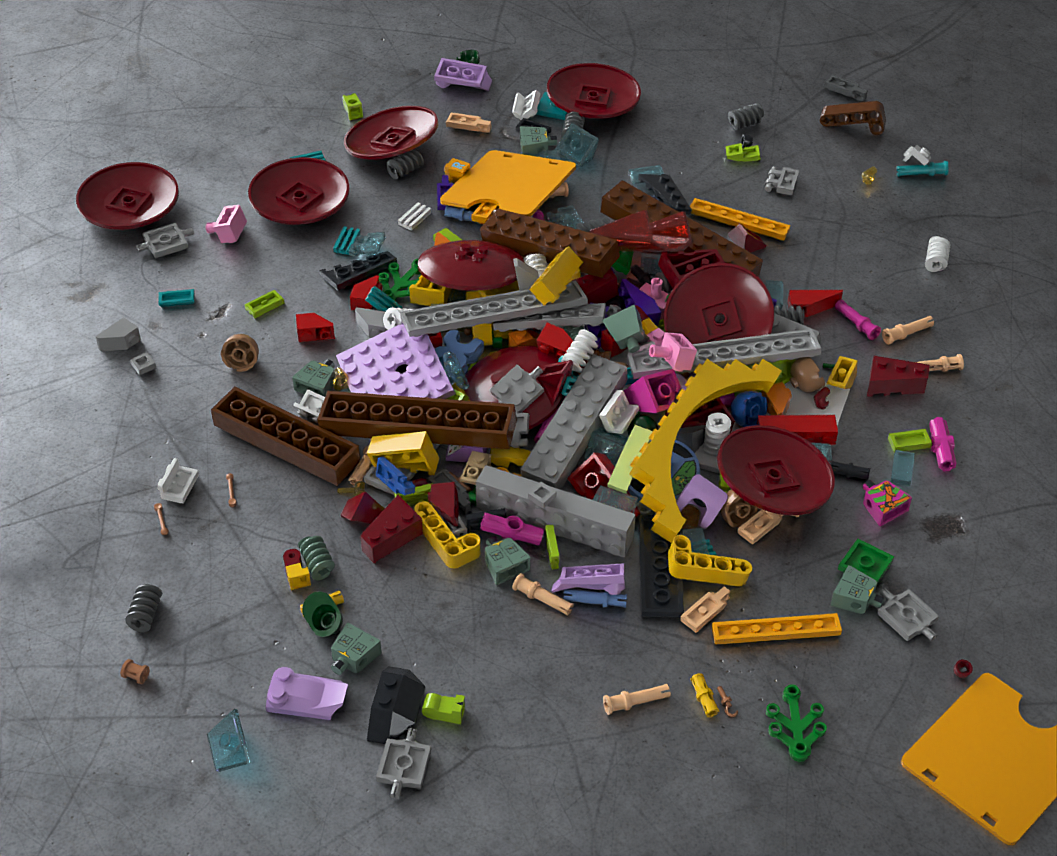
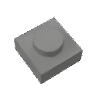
M147 352L130 360L131 365L139 375L156 368L155 362Z
M540 482L528 493V499L543 509L557 497V491L543 482Z

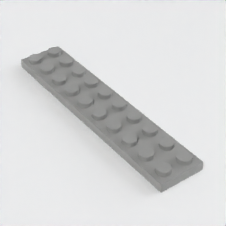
M575 280L566 285L567 288L559 294L560 297L554 303L548 302L546 305L537 300L529 289L403 311L400 312V317L409 337H419L423 334L439 333L445 330H456L483 323L489 324L494 321L510 320L511 318L527 317L532 314H544L554 310L560 311L565 308L580 307L581 305L588 304V298Z
M812 329L692 344L697 349L691 371L683 370V372L675 371V373L693 372L698 364L701 363L703 365L706 359L724 368L727 363L731 365L734 359H737L744 365H754L755 363H760L762 359L768 362H776L777 360L813 357L821 355V347ZM649 350L627 353L633 379H640L646 375L672 369V366L663 357H651Z

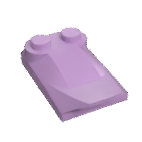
M441 58L434 75L436 85L441 88L454 84L489 91L492 79L487 73V66Z
M624 563L562 567L560 578L552 586V593L580 587L605 590L610 595L620 594L625 589Z
M281 667L272 676L267 693L266 711L331 720L333 713L343 706L348 684L334 679L297 674L291 668Z

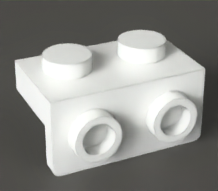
M535 90L525 98L518 92L512 109L514 116L520 120L534 117L537 113L540 93Z
M918 145L915 147L911 146L904 153L905 158L903 161L906 162L913 155L925 166L931 159V156H929L931 153L924 147L921 149Z
M307 389L300 404L295 402L293 406L298 410L297 413L305 418L311 416L313 417L312 420L318 423L317 418L325 397Z
M616 390L599 416L607 433L623 434L640 408L638 405H629L624 391Z
M174 458L171 464L167 466L164 477L158 482L161 499L184 504L199 476L198 470L180 466L179 460Z

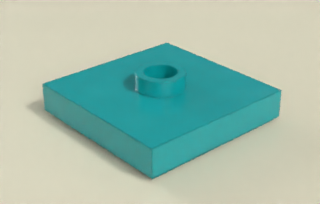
M544 92L538 104L536 115L565 120L568 112L557 107L549 99L547 92Z

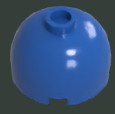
M750 390L739 393L731 403V416L735 423L742 427L757 425L758 415H766L767 413L766 397H763L760 392Z

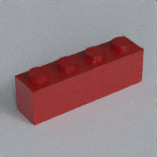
M758 415L757 425L788 430L803 437L813 445H836L838 427L835 415Z

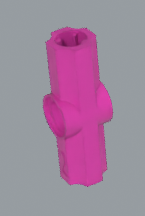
M936 417L930 420L929 423L932 436L931 450L933 453H936L939 468L943 471H950L956 468L957 464L954 454V437L949 434L947 421L943 417Z
M484 513L480 527L483 531L501 535L503 539L511 538L513 541L520 540L538 546L541 543L544 532L543 528L523 523L517 516L503 518L489 513Z

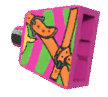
M868 480L863 484L862 488L866 491L863 504L879 526L909 511L912 497L890 481L885 480L876 485L872 480Z

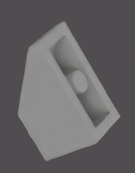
M517 258L513 259L519 291L530 289L539 278L538 271Z
M356 307V323L369 338L387 331L383 323L385 311Z
M124 317L96 336L100 351L128 350L141 340L138 326Z

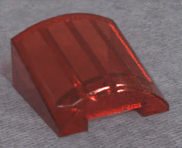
M642 210L589 231L593 234L616 239L619 251L678 252L686 249L692 243L687 216L684 211L649 223L647 211Z

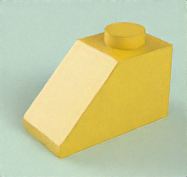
M839 356L827 384L850 389L857 376L858 360Z

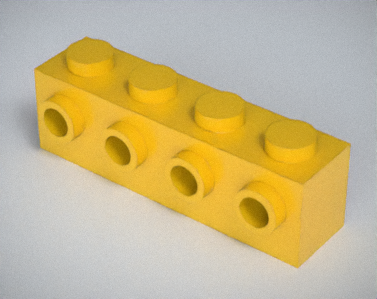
M568 246L553 259L529 290L543 305H546L548 302L554 303L560 297L559 294L567 288L566 285L574 279L573 276L580 271L579 267L583 261Z

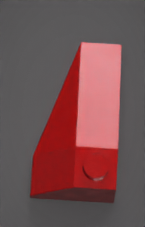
M594 452L567 478L575 490L583 497L633 513L635 518L641 514L629 491L625 494L607 487L615 467L606 454Z

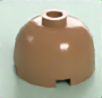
M234 334L222 346V361L227 367L237 369L236 371L238 372L251 369L258 360V344L248 335Z
M800 357L794 361L790 370L792 378L789 379L794 388L798 387L801 391L809 393L825 386V380L823 377L819 378L818 372L820 370L811 357Z
M731 489L727 492L728 498L720 509V513L727 524L733 528H739L752 518L760 508L746 502Z

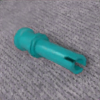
M948 161L943 163L930 162L925 166H897V176L928 174L929 176L944 174V176H947L949 172Z

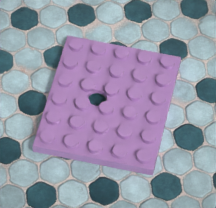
M403 323L336 355L349 389L353 393L446 399L455 395L428 334H423L419 337H409ZM400 365H408L405 373L400 374L396 372Z

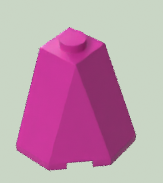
M670 369L641 377L625 389L624 393L629 405H638L640 412L658 413L668 410L672 402H675V396L681 386L675 371Z

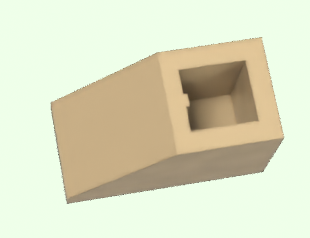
M472 451L460 481L476 485V480L485 465L491 467V455Z

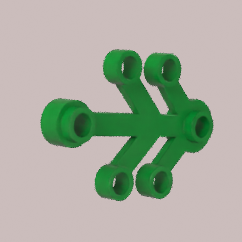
M418 259L412 262V268L401 279L399 264L396 262L390 263L389 272L392 274L394 286L390 289L388 283L389 274L382 272L379 274L380 283H382L383 288L382 292L394 301L400 297L410 296L409 287L412 284L415 285L419 281L420 276H418L417 280L410 279L415 274H421L418 269ZM402 288H408V290L399 291Z
M791 684L784 688L782 695L784 702L789 704L791 720L779 712L780 707L777 704H768L766 715L777 721L770 723L768 733L771 737L779 739L789 747V754L792 759L802 762L810 757V746L819 737L825 736L827 726L823 722H816L813 726V732L803 740L802 732L814 720L822 717L824 707L820 703H813L810 712L800 720L798 702L801 691L796 685ZM782 725L793 733L794 739L782 732Z

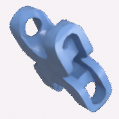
M450 330L443 338L445 346H439L435 348V351L443 367H452V380L460 382L468 372L467 364L475 363L483 353L484 341L474 338L470 343L461 344L460 331Z

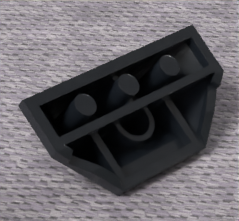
M388 666L382 671L370 711L367 733L368 742L386 744L387 738L396 739L407 732L409 728L415 726L426 687L409 669Z

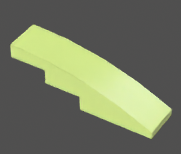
M637 425L634 426L607 487L625 494L627 493L630 483L634 478L629 475L633 468L630 464L636 456L640 458L642 453L639 451L645 442L649 444V436L653 431Z

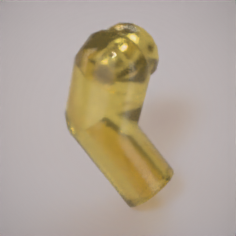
M872 166L862 172L861 177L864 184L869 185L874 181L872 176L877 173L875 167Z
M341 367L335 369L336 377L333 380V388L336 391H342L347 383L348 375Z

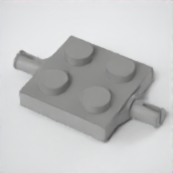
M176 223L145 232L143 237L146 243L136 245L137 251L140 252L148 249L155 258L188 248L185 237L194 235V230L192 227L181 230Z
M516 365L490 389V392L497 398L499 403L514 404L516 413H522L544 392V388L536 381V378L543 373V370L537 366L531 373H528L519 365Z
M887 588L881 590L880 595L885 597L888 602L878 609L877 614L906 641L921 633L929 638L930 641L936 639L937 634L929 627L938 621L939 616L911 590L908 589L898 595H893Z
M412 728L408 729L406 739L394 740L387 738L376 781L393 785L390 797L393 799L394 797L399 799L402 787L421 789L431 754V746L419 744L415 741L418 731L414 728L413 731Z

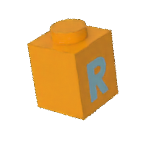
M452 158L445 165L444 173L449 176L450 182L456 183L470 170V163Z

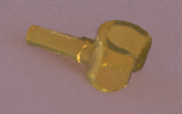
M358 481L355 483V487L338 488V493H354L357 496L365 492V482Z

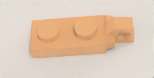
M451 112L446 121V127L490 133L491 121L482 120L479 116Z
M760 510L739 527L738 534L753 545L778 525L783 515Z
M724 586L716 594L708 592L681 615L680 621L695 633L698 632L727 605L726 601L730 598V590Z

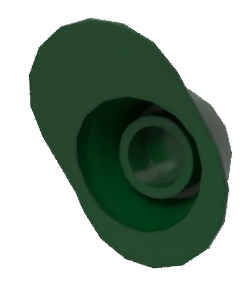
M322 591L313 592L308 595L303 603L302 612L313 632L320 637H329L335 633L339 634L343 624V616L333 599Z

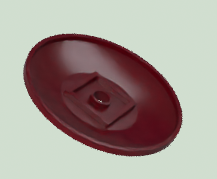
M580 63L563 67L553 73L547 82V95L557 107L568 113L577 112L579 116L586 118H611L631 111L639 103L641 88L633 76L619 68L598 63Z
M399 106L382 110L362 119L351 127L344 137V146L350 155L360 159H383L397 156L415 149L431 138L438 128V118L434 111L422 106Z
M307 157L290 158L272 163L259 171L249 184L248 196L252 208L259 215L270 221L290 225L308 224L323 220L341 209L349 196V181L345 173L330 162Z
M143 162L119 163L105 167L90 175L77 191L76 204L79 213L91 224L114 230L134 229L154 223L168 214L178 200L179 189L174 176L162 167Z
M459 240L438 244L425 250L418 259V269L424 278L443 287L469 291L491 290L517 281L513 259L517 258L524 262V259L516 251L500 244L480 240Z
M708 264L685 275L673 288L665 306L664 328L665 332L683 334L689 338L691 344L768 335L773 330L774 305L767 287L753 272L735 264ZM718 315L725 316V320L722 323H716L715 319Z
M534 346L504 348L487 355L472 366L464 376L460 386L470 401L499 403L497 398L491 394L490 389L516 365H519L525 372L531 373L537 366L543 369L545 365L559 363V358L550 352L549 354L543 353L538 347ZM544 391L522 412L530 415L529 429L538 426L553 415L562 404L565 395L561 393L556 402L552 404Z
M747 426L733 431L721 443L717 463L724 481L739 497L755 507L781 515H804L823 507L833 493L835 478L830 463L818 448L793 432L772 426Z

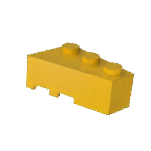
M421 275L419 281L409 287L410 303L425 306L447 304L452 288L437 285Z
M426 431L372 436L367 455L374 467H377L379 457H385L396 468L410 469V472L413 473L420 470L427 471L428 475H435L439 462V456Z

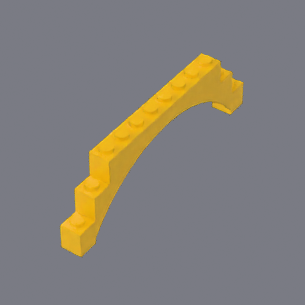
M706 359L703 365L701 363L698 364L693 372L696 374L695 377L690 376L685 384L687 389H681L676 397L678 402H672L667 412L670 413L668 417L665 415L658 423L660 426L659 430L654 429L649 436L651 442L649 444L647 442L644 443L639 451L642 455L640 458L636 456L630 464L633 468L629 475L645 485L641 491V494L644 496L640 502L656 512L652 519L654 522L651 528L652 531L671 543L687 520L682 517L676 503L671 479L673 445L677 433L685 420L701 406L724 395L749 390H763L768 393L782 370L764 359L761 360L759 365L755 363L752 368H749L737 359H734L731 365L727 363L724 369L709 359Z

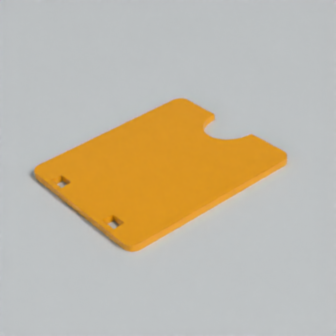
M492 150L487 152L440 197V203L468 209L478 203L490 202L497 204L499 209L531 217L576 170V163Z
M984 673L902 756L901 764L907 771L1003 843L1015 845L1057 798V725L1051 728H1038L1027 723L1020 715L1018 707L1023 695L993 674ZM928 771L937 779L933 782L924 773ZM984 815H987L996 822L994 827L983 819Z

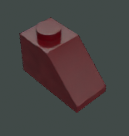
M455 482L431 484V492H428V502L432 504L441 517L454 527H458L459 491Z

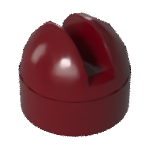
M961 659L954 665L953 671L958 678L962 679L967 678L972 673L973 667L969 661ZM966 668V671L960 672V670Z

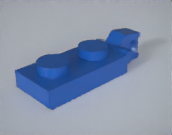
M385 457L378 458L376 476L396 494L400 493L405 496L415 493L416 486L411 481H407V477Z

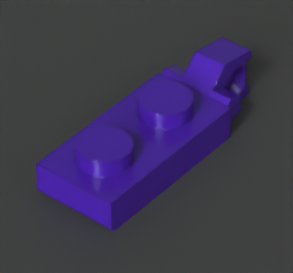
M442 175V183H437V210L445 211L446 206H448L440 203V197L454 185V183H449L448 175Z

